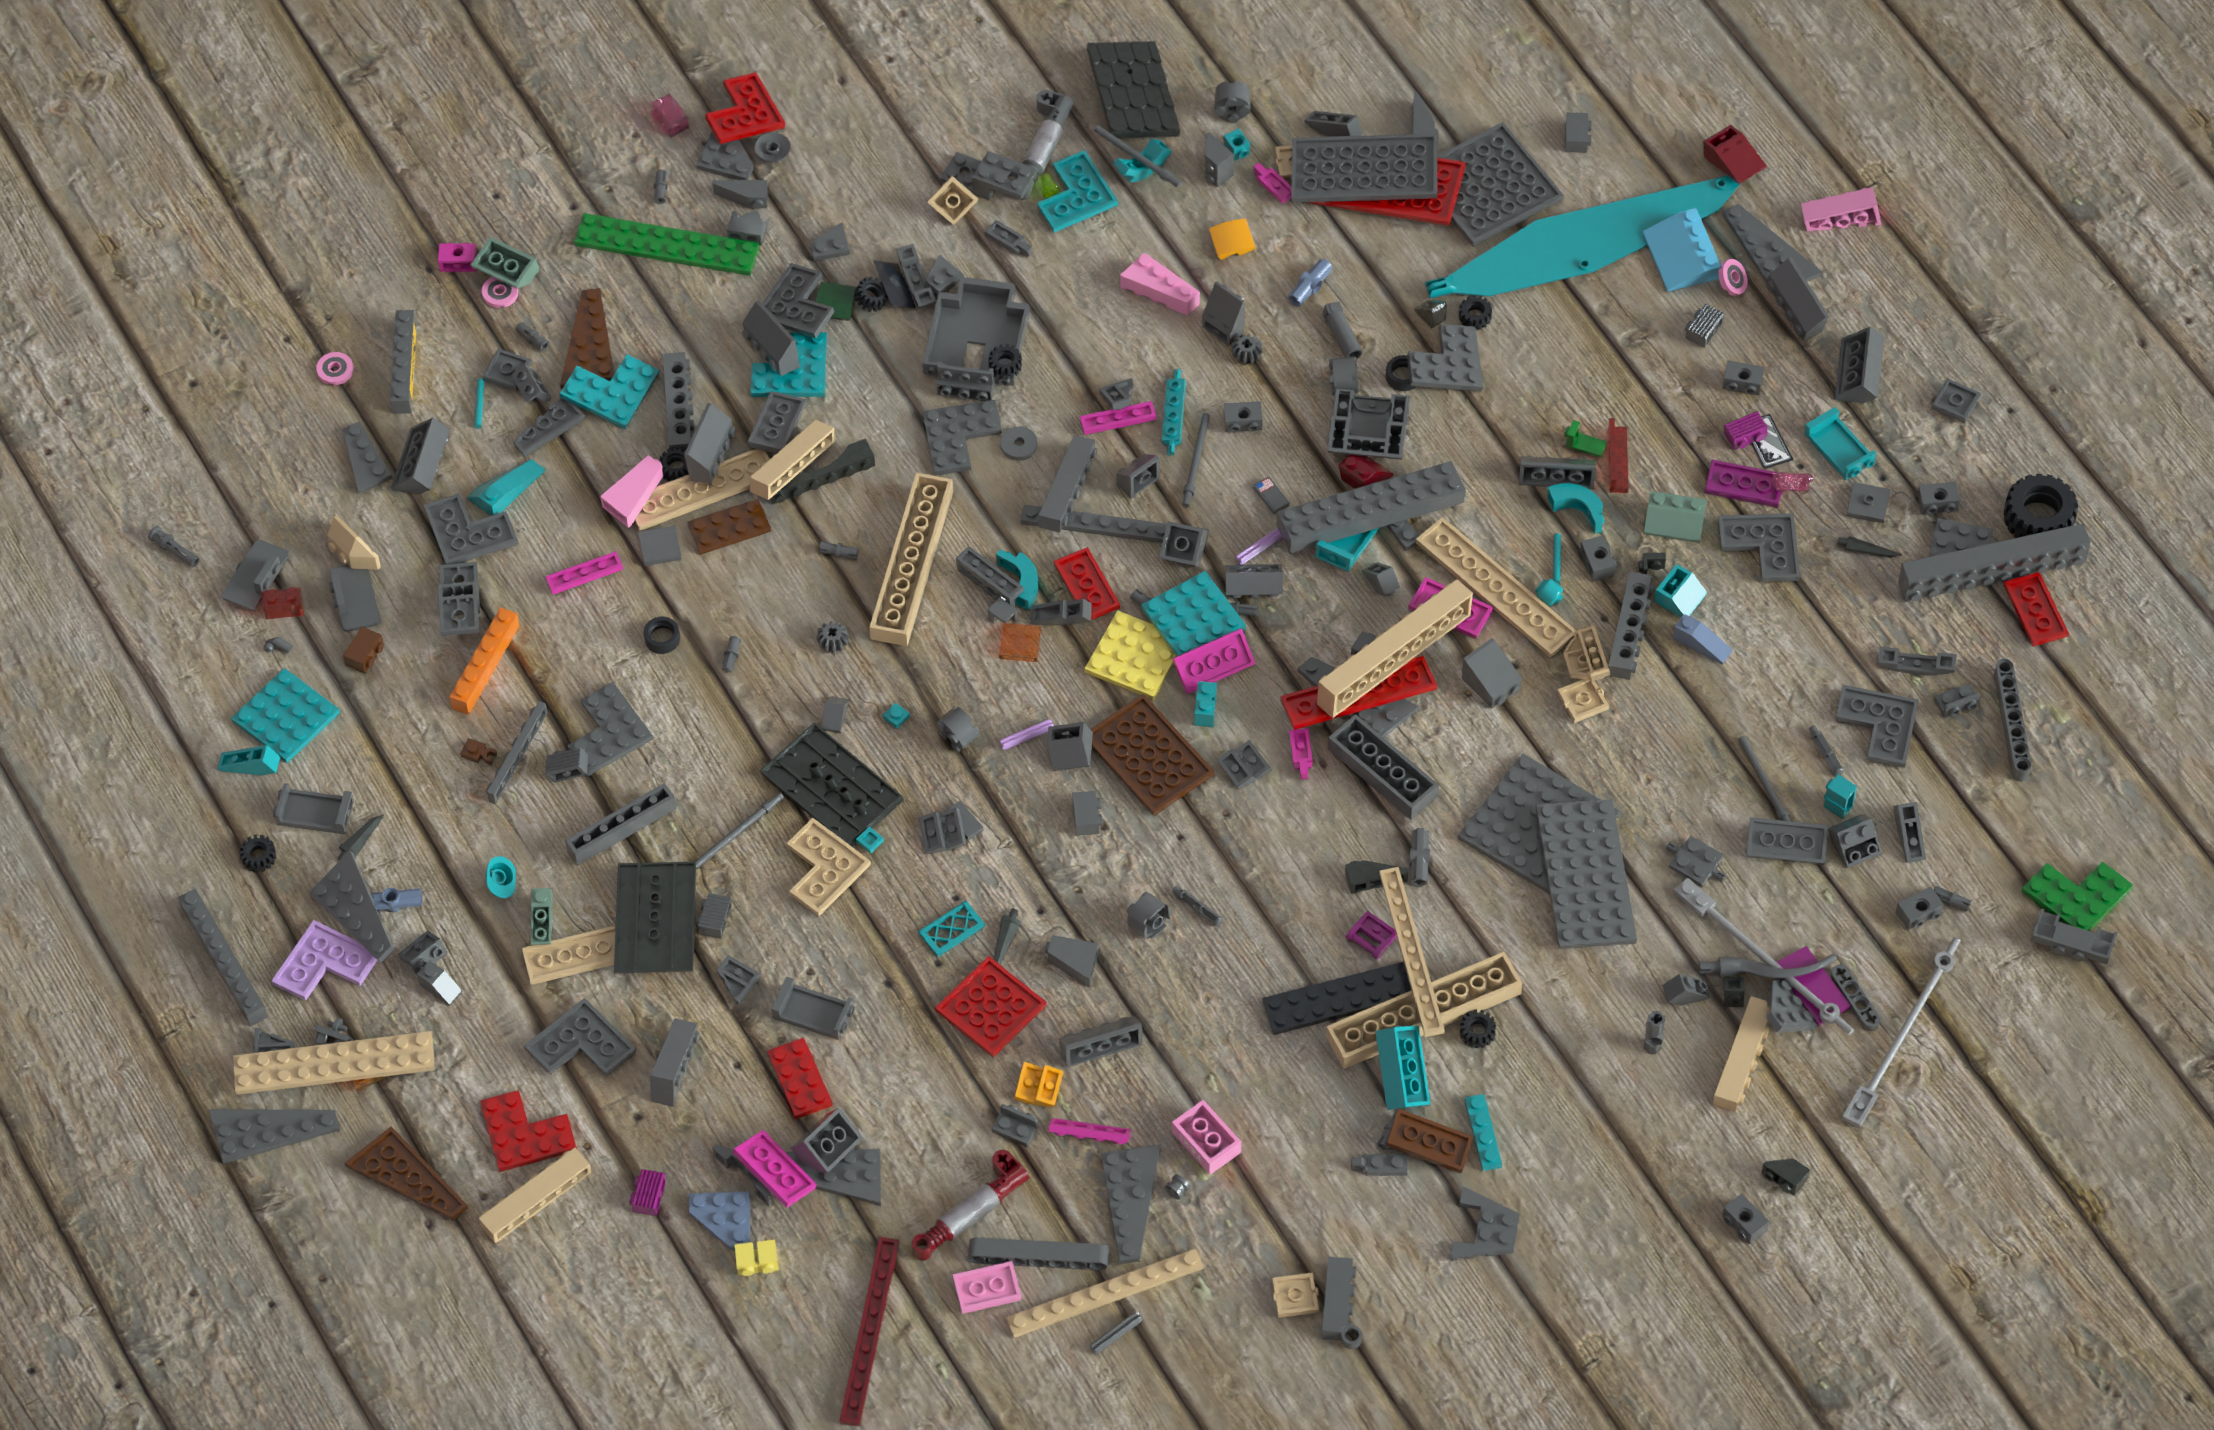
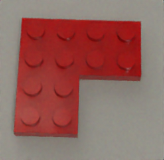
M756 72L724 80L723 86L735 107L705 115V120L719 144L783 129L786 124Z
M519 1090L480 1100L499 1172L562 1156L566 1151H571L574 1148L577 1149L567 1114L528 1124Z

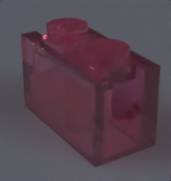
M670 93L651 103L653 119L655 121L658 120L664 133L667 132L670 137L689 128L687 115Z

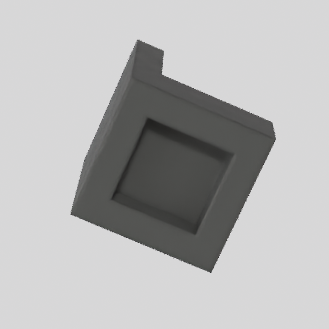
M999 598L988 609V620L992 623H995L998 619L1003 623H1006L1009 619L1016 621L1018 619L1017 609L1002 598Z

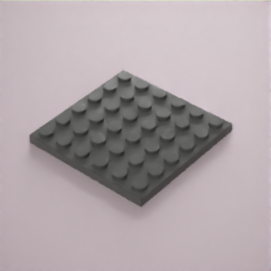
M1504 122L1437 156V158L1462 161L1466 164L1451 220L1473 247L1564 199L1563 193Z
M1522 753L1458 834V839L1549 893L1535 810L1536 805L1596 801L1601 799ZM1614 808L1615 816L1617 819V817L1620 814V811Z

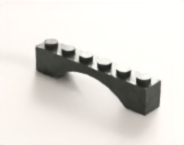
M866 438L849 444L845 451L831 464L815 471L796 475L769 499L771 504L781 503L788 498L799 496L809 490L818 489L820 486L834 483L841 478L852 476L857 472L868 470L875 466L874 454Z

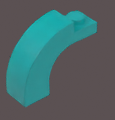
M1151 139L1140 154L1161 167L1172 153V150L1161 140ZM1117 158L1113 163L1118 168L1117 171L1130 182L1141 181L1154 173L1134 158L1130 160Z
M1571 483L1548 487L1547 499L1553 512L1567 508L1577 509L1587 516L1594 534L1602 532V525L1605 523L1602 514L1603 503L1594 492L1586 487Z
M1000 549L996 554L997 565L1014 573L1020 579L1019 584L1024 590L1015 599V604L1029 611L1038 595L1036 567L1025 554L1020 552L1015 557L1012 553Z

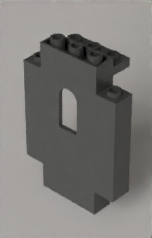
M961 277L957 294L939 292L923 359V374L938 376V395L989 401L993 399L996 384L1014 386L1016 375L1014 374L1012 379L1008 376L1006 380L1004 376H1002V379H998V375L995 377L993 368H989L988 356L990 351H994L995 346L999 348L1000 344L1003 347L1009 344V348L1013 345L1015 349H1019V353L1022 352L1030 310L1029 304L1014 302L1016 295L1015 284ZM968 343L985 345L981 366L978 370L963 368ZM1001 359L998 363L1008 365L1012 363V360Z

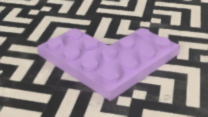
M313 920L272 979V985L306 1001L327 970L361 986L378 960L359 941Z

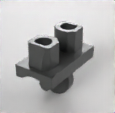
M337 1018L334 1022L328 1021L327 1026L332 1027V1030L319 1025L315 1027V1031L318 1032L315 1043L319 1045L328 1044L330 1037L335 1039L334 1043L354 1040L347 1035L339 1033L340 1031L346 1032L348 1028L343 1025V1019Z

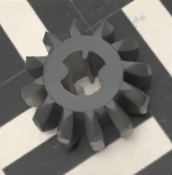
M1241 333L1240 338L1235 337L1231 345L1232 356L1236 358L1237 362L1243 361L1244 365L1247 362L1253 364L1254 360L1258 361L1262 354L1261 340H1257L1256 335L1251 337L1250 333L1247 336Z
M830 621L829 625L823 623L822 628H818L816 638L821 649L825 648L826 652L832 650L835 654L837 649L842 651L843 646H847L849 633L846 631L845 625L841 626L839 621L836 624Z

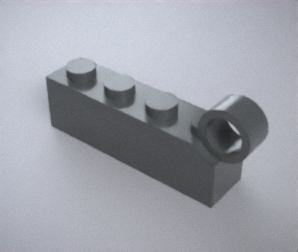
M1328 1256L1322 1339L1338 1340L1342 1342L1344 1347L1356 1349L1362 1342V1332L1357 1326L1352 1325V1322L1348 1321V1315H1353V1303L1349 1302L1350 1297H1354L1355 1285L1351 1284V1278H1356V1266H1352L1353 1258ZM1353 1333L1358 1336V1339L1349 1341L1345 1336Z

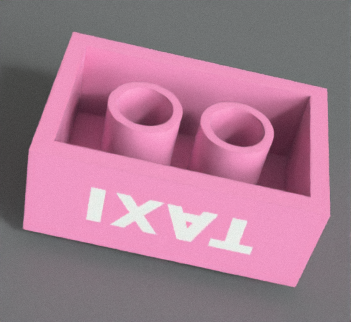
M1204 1100L1172 1122V1134L1209 1175L1241 1153V1141Z

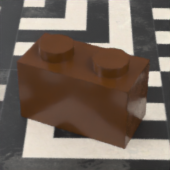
M361 627L343 654L345 666L365 674L368 668L373 666L378 653L380 654L384 648L382 635Z

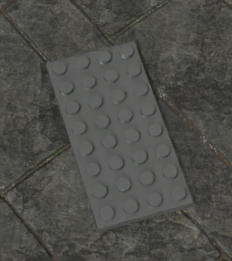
M1437 133L1292 138V203L1437 198Z
M1613 799L1537 804L1535 810L1558 948L1635 944L1637 937Z

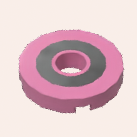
M1735 259L1722 262L1721 269L1718 272L1722 288L1727 290L1728 294L1732 296L1744 293L1748 283L1744 267Z
M491 277L482 286V296L484 302L491 307H508L517 299L518 288ZM497 290H504V293L497 294L495 292Z
M341 352L325 354L318 361L316 368L319 379L323 383L333 384V386L347 382L354 370L351 358ZM339 367V370L331 371V368Z

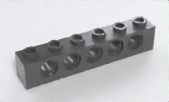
M685 352L663 354L669 448L672 451L673 447H676L677 450L681 447L684 451L687 449L693 436L691 431H694V420H690V416L693 415V405H689V400H692V390L688 389V385H691V375L687 374V370H690V361L686 359Z
M1629 572L1608 666L1609 676L1630 680L1631 673L1636 672L1637 662H1634V659L1639 657L1641 646H1638V641L1642 642L1644 630H1641L1642 625L1646 626L1648 615L1645 614V610L1650 608L1651 599H1648V596L1653 594L1655 584L1651 583L1652 575Z

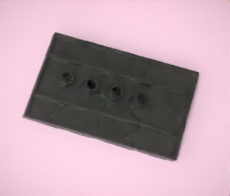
M1156 42L1087 43L1086 49L1109 133L1116 138L1179 136V122L1167 86V79Z
M815 722L760 769L761 775L768 782L784 793L788 799L809 814L811 818L817 820L851 847L856 844V838L868 827L874 828L897 805L904 801L900 793Z
M696 862L618 863L614 974L693 972ZM658 896L659 899L657 901H653V897Z

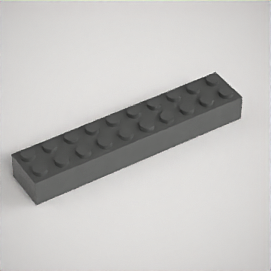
M1452 461L1278 511L1276 526L1291 554L1315 547L1320 540L1329 543L1464 503L1466 489Z
M2084 524L1908 561L1902 563L1898 585L1905 602L1918 601L1921 598L1936 597L1939 594L1954 593L1958 590L1972 589L1976 586L1990 585L1999 581L2005 582L2037 572L2042 574L2049 570H2061L2072 565L2079 566L2086 563L2091 542Z

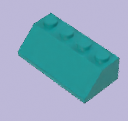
M1419 1026L1393 1027L1376 1031V1042L1387 1110L1431 1105Z

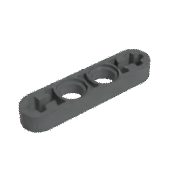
M1836 965L1831 972L1832 981L1850 1003V1009L1861 1026L1867 1031H1875L1880 1023L1878 1013L1850 970L1844 965ZM1837 972H1839L1840 974L1844 973L1843 978L1840 975L1836 976ZM1851 986L1855 988L1856 992L1849 994L1845 991V988ZM1863 1002L1866 1008L1858 1009L1855 1004ZM1867 1019L1874 1020V1024L1871 1022L1867 1023Z

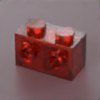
M290 587L281 590L272 589L262 592L263 610L266 620L304 615L300 587Z

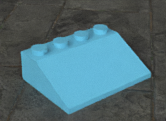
M1696 208L1679 212L1643 231V236L1667 292L1719 279L1718 272L1721 269V265Z

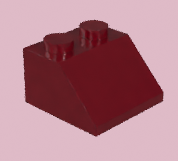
M1350 455L1338 465L1341 480L1354 489L1388 480L1394 476L1391 471L1368 456Z

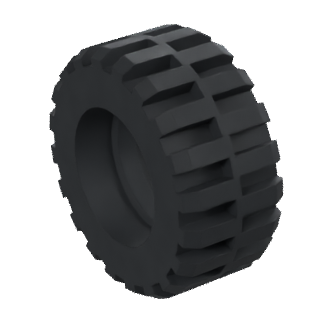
M2031 474L2025 476V479L2020 478L2016 481V484L2011 486L2007 494L2003 512L2005 525L2008 526L2007 529L2011 534H2015V538L2074 526L2078 512V500L2076 499L2075 492L2073 490L2070 491L2071 487L2067 483L2064 484L2062 479L2053 478V475L2047 474V476H2042V474H2036V476H2032ZM2031 503H2044L2052 507L2057 514L2049 518H2040L2030 514L2025 506Z

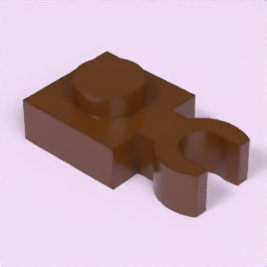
M468 738L460 755L462 758L476 763L483 759L486 764L492 765L493 760L488 758V756H497V751L493 748L486 749L485 743Z

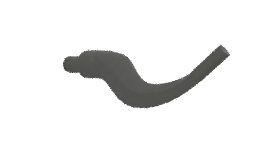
M1831 954L1816 964L1790 969L1771 967L1758 961L1743 958L1718 957V961H1699V973H1719V976L1749 973L1769 978H1789L1822 969L1836 961L1837 957L1835 954Z

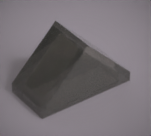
M1427 300L1414 308V310L1432 329L1446 320L1447 304L1445 301Z

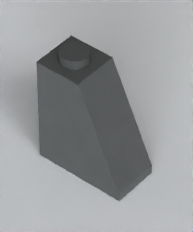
M1052 935L1051 941L1047 942L1045 947V953L1048 954V962L1083 985L1090 987L1098 957V944Z

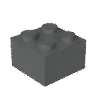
M1167 521L1159 558L1199 568L1208 531Z

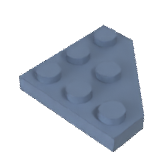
M750 1191L689 1194L690 1216L694 1220L699 1221L715 1238L717 1237L729 1250H735V1244L750 1243Z

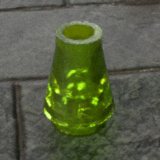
M1042 175L1043 197L1047 199L1059 194V187L1051 175Z

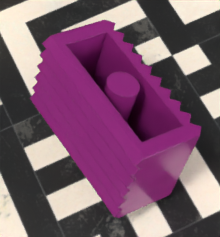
M1756 411L1725 424L1723 433L1733 449L1736 450L1737 448L1743 449L1754 441H1762L1767 436L1768 427L1759 412Z
M641 1169L640 1175H636L634 1182L636 1190L635 1193H631L629 1205H632L633 1212L657 1216L666 1184L665 1173Z

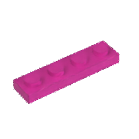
M1152 401L1126 406L1120 410L1111 409L1080 416L1084 435L1156 420Z
M615 551L545 576L552 595L621 571L623 570V565Z
M1052 1118L1049 1124V1132H1054L1058 1136L1069 1134L1080 1139L1090 1137L1095 1141L1111 1140L1116 1144L1128 1143L1131 1135V1129L1057 1118Z

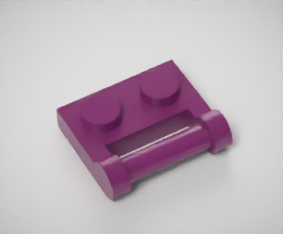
M1368 910L1346 935V939L1354 941L1363 947L1376 960L1382 956L1383 952L1397 938L1395 929ZM1361 931L1377 942L1379 946L1376 948L1357 933Z

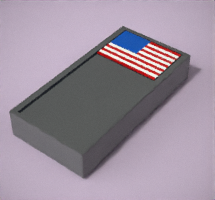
M1269 476L1253 485V489L1273 514L1289 507L1290 502Z

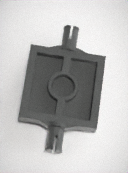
M1691 835L1681 847H1678L1671 841L1666 849L1675 853L1669 868L1689 878L1701 887L1712 876L1722 882L1727 874L1717 870L1724 854Z

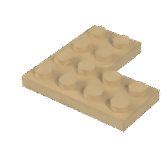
M814 818L787 842V847L813 866L789 891L790 895L818 917L871 865L869 859Z

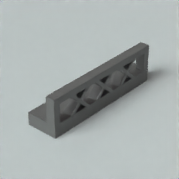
M969 546L956 557L957 570L996 600L1002 598L1015 607V599L1024 591L1020 584Z

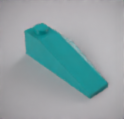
M530 459L479 485L467 496V499L490 516L501 513L545 472V468Z

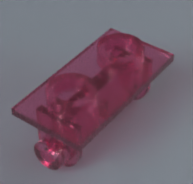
M1772 473L1777 491H1809L1808 484L1813 481V476L1809 473Z

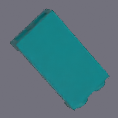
M1833 407L1805 424L1804 435L1837 472L1847 480L1850 477L1857 476L1863 469L1872 467L1877 453L1875 450L1868 451L1839 419L1840 411Z
M1379 528L1329 543L1320 540L1316 547L1315 557L1349 572Z

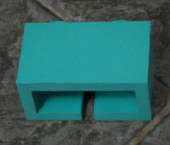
M1198 681L1194 726L1214 727L1217 683Z
M1839 774L1834 780L1830 779L1825 786L1827 790L1823 797L1825 799L1824 808L1843 819L1854 806L1858 786Z

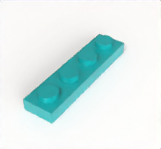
M1485 1095L1465 1097L1464 1101L1482 1171L1502 1168V1160Z

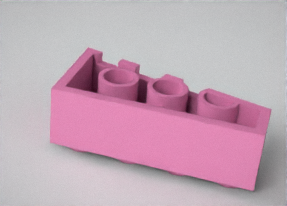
M1873 187L1801 203L1807 231L1828 230L1832 226L1848 228V225L1858 224L1859 227L1866 226V223H1875V226L1881 225Z
M1143 253L1120 275V288L1132 290L1134 294L1149 297L1155 303L1161 302L1166 307L1188 316L1199 305L1198 290L1146 253Z

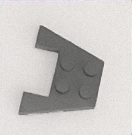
M1463 1187L1460 1207L1480 1210L1474 1244L1453 1241L1450 1261H1457L1459 1258L1467 1257L1472 1259L1482 1255L1496 1256L1513 1253L1520 1213Z

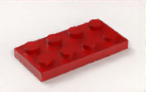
M1088 547L1054 561V566L1073 600L1085 599L1092 603L1091 620L1120 609L1118 599Z
M2040 572L2004 582L2003 586L2032 647L2068 637L2069 632Z
M804 1037L767 1050V1055L795 1120L833 1106Z

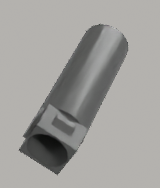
M1340 302L1325 304L1322 315L1325 321L1328 322L1344 356L1356 357V360L1359 359L1363 351L1343 313Z

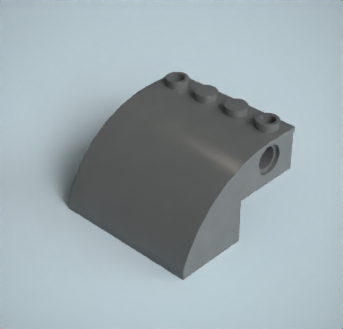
M1336 388L1327 452L1402 460L1410 396L1391 394V398L1355 395L1354 390Z

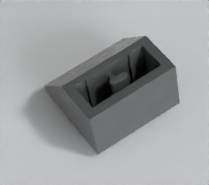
M1084 722L1048 727L1047 746L1054 771L1090 767L1093 732Z
M1860 814L1828 828L1832 845L1846 868L1882 854L1872 818Z

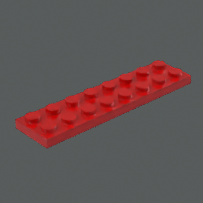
M1420 656L1410 660L1334 718L1317 705L1318 686L1280 696V701L1293 729L1296 730L1437 689V683L1424 656Z

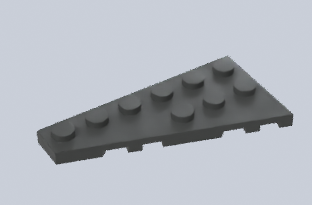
M349 850L310 891V894L382 963L395 948L387 930L383 926L382 918L377 912L376 904L361 875V870L355 861V856Z
M209 1109L223 1164L340 1131L335 1110Z
M1161 1144L1101 1153L1120 1264L1140 1261Z
M880 1149L851 1150L827 1174L803 1164L794 1152H786L817 1184L815 1189L840 1196L847 1195L864 1202L865 1200L873 1202L874 1205L881 1206Z

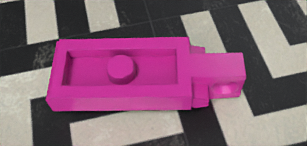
M1260 163L1253 166V173L1256 175L1258 182L1280 203L1283 204L1291 198L1292 186L1273 168L1265 169Z
M1309 729L1289 730L1293 766L1295 770H1300L1301 780L1308 779V769L1312 768L1313 764Z

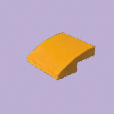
M1246 219L1227 221L1209 228L1220 260L1235 253L1241 256L1256 249Z
M1024 1062L1013 1099L1038 1106L1054 1107L1064 1071L1044 1065L1042 1068Z

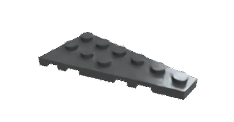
M1740 204L1723 210L1722 215L1765 283L1768 275L1789 257H1792L1807 282L1822 276L1820 269Z
M1311 657L1298 667V672L1313 686H1318L1319 680L1324 675L1330 674L1335 667ZM1401 699L1346 716L1352 718L1356 714L1385 738L1417 712L1419 706Z

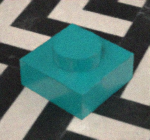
M897 703L892 705L883 714V719L896 729L910 718V713Z
M868 827L856 838V843L870 854L884 842L883 837L871 827Z

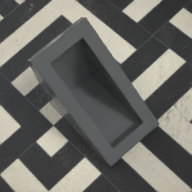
M831 696L825 702L823 730L841 733L850 699Z

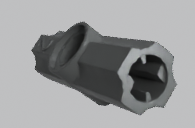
M1417 828L1412 830V848H1410L1411 884L1415 885V887H1423L1428 883V866L1430 864V849H1428L1429 831L1424 828Z
M1653 1011L1647 1018L1644 1050L1648 1054H1656L1661 1050L1663 1043L1665 1016L1660 1011Z

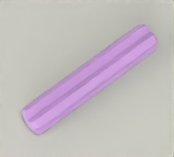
M1278 528L1237 554L1236 561L1243 565L1280 540L1282 536Z
M1047 719L1000 739V745L1003 750H1006L1048 732V727L1054 725L1050 719Z

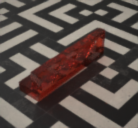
M1609 418V492L1628 493L1627 427H1615V418Z

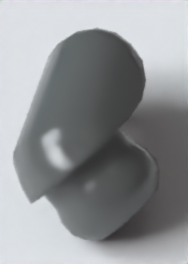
M275 637L265 642L264 650L271 653L273 649L280 648L289 653L293 645L280 637Z

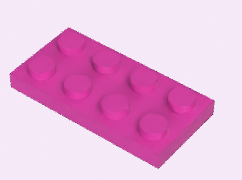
M1425 577L1409 603L1408 609L1415 611L1420 604L1427 602L1433 594H1438L1442 591L1445 585ZM1472 598L1470 616L1453 629L1477 639L1492 614L1493 607Z
M1237 629L1172 658L1186 694L1197 690L1198 681L1216 682L1256 664L1242 629Z
M764 1130L733 1150V1154L786 1208L813 1191L817 1186Z

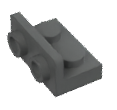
M525 364L512 374L513 380L527 403L534 398L537 400L541 399L544 402H548L551 399L537 371Z
M1966 684L1936 695L1934 701L1943 717L1946 718L1956 716L1965 710L1975 709L1979 705L1981 696L1979 693L1975 694L1970 684Z
M426 931L398 953V956L403 962L411 966L413 972L417 975L429 960L435 963L447 953V950L440 938L430 931Z
M1002 1104L1000 1107L1001 1112L991 1128L992 1132L1028 1147L1038 1130V1119L1030 1113L1025 1114L1018 1111L1012 1105Z

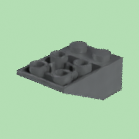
M1216 281L1202 315V327L1228 346H1231L1235 337L1239 338L1241 333L1244 334L1245 301L1241 296L1231 292L1227 286L1221 285Z

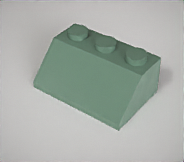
M489 237L471 264V267L515 288L530 284L539 271L536 258L492 237Z
M1651 491L1644 534L1700 543L1707 500Z

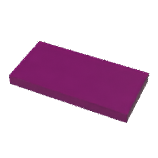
M1712 459L1704 493L1778 508L1785 474Z
M1805 946L1776 963L1783 969L1810 966L1818 961L1808 947ZM1823 968L1809 974L1794 977L1824 1004H1836L1840 1009V1014L1851 1008L1850 1003ZM1792 987L1795 995L1802 1000L1803 1006L1812 1014L1817 1027L1824 1024L1820 1019V1010Z

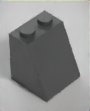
M1493 638L1463 658L1462 680L1491 708L1503 704L1506 698L1510 695H1515L1521 689V676Z

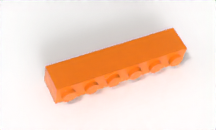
M502 607L499 608L449 696L452 709L470 714L520 626L517 613Z

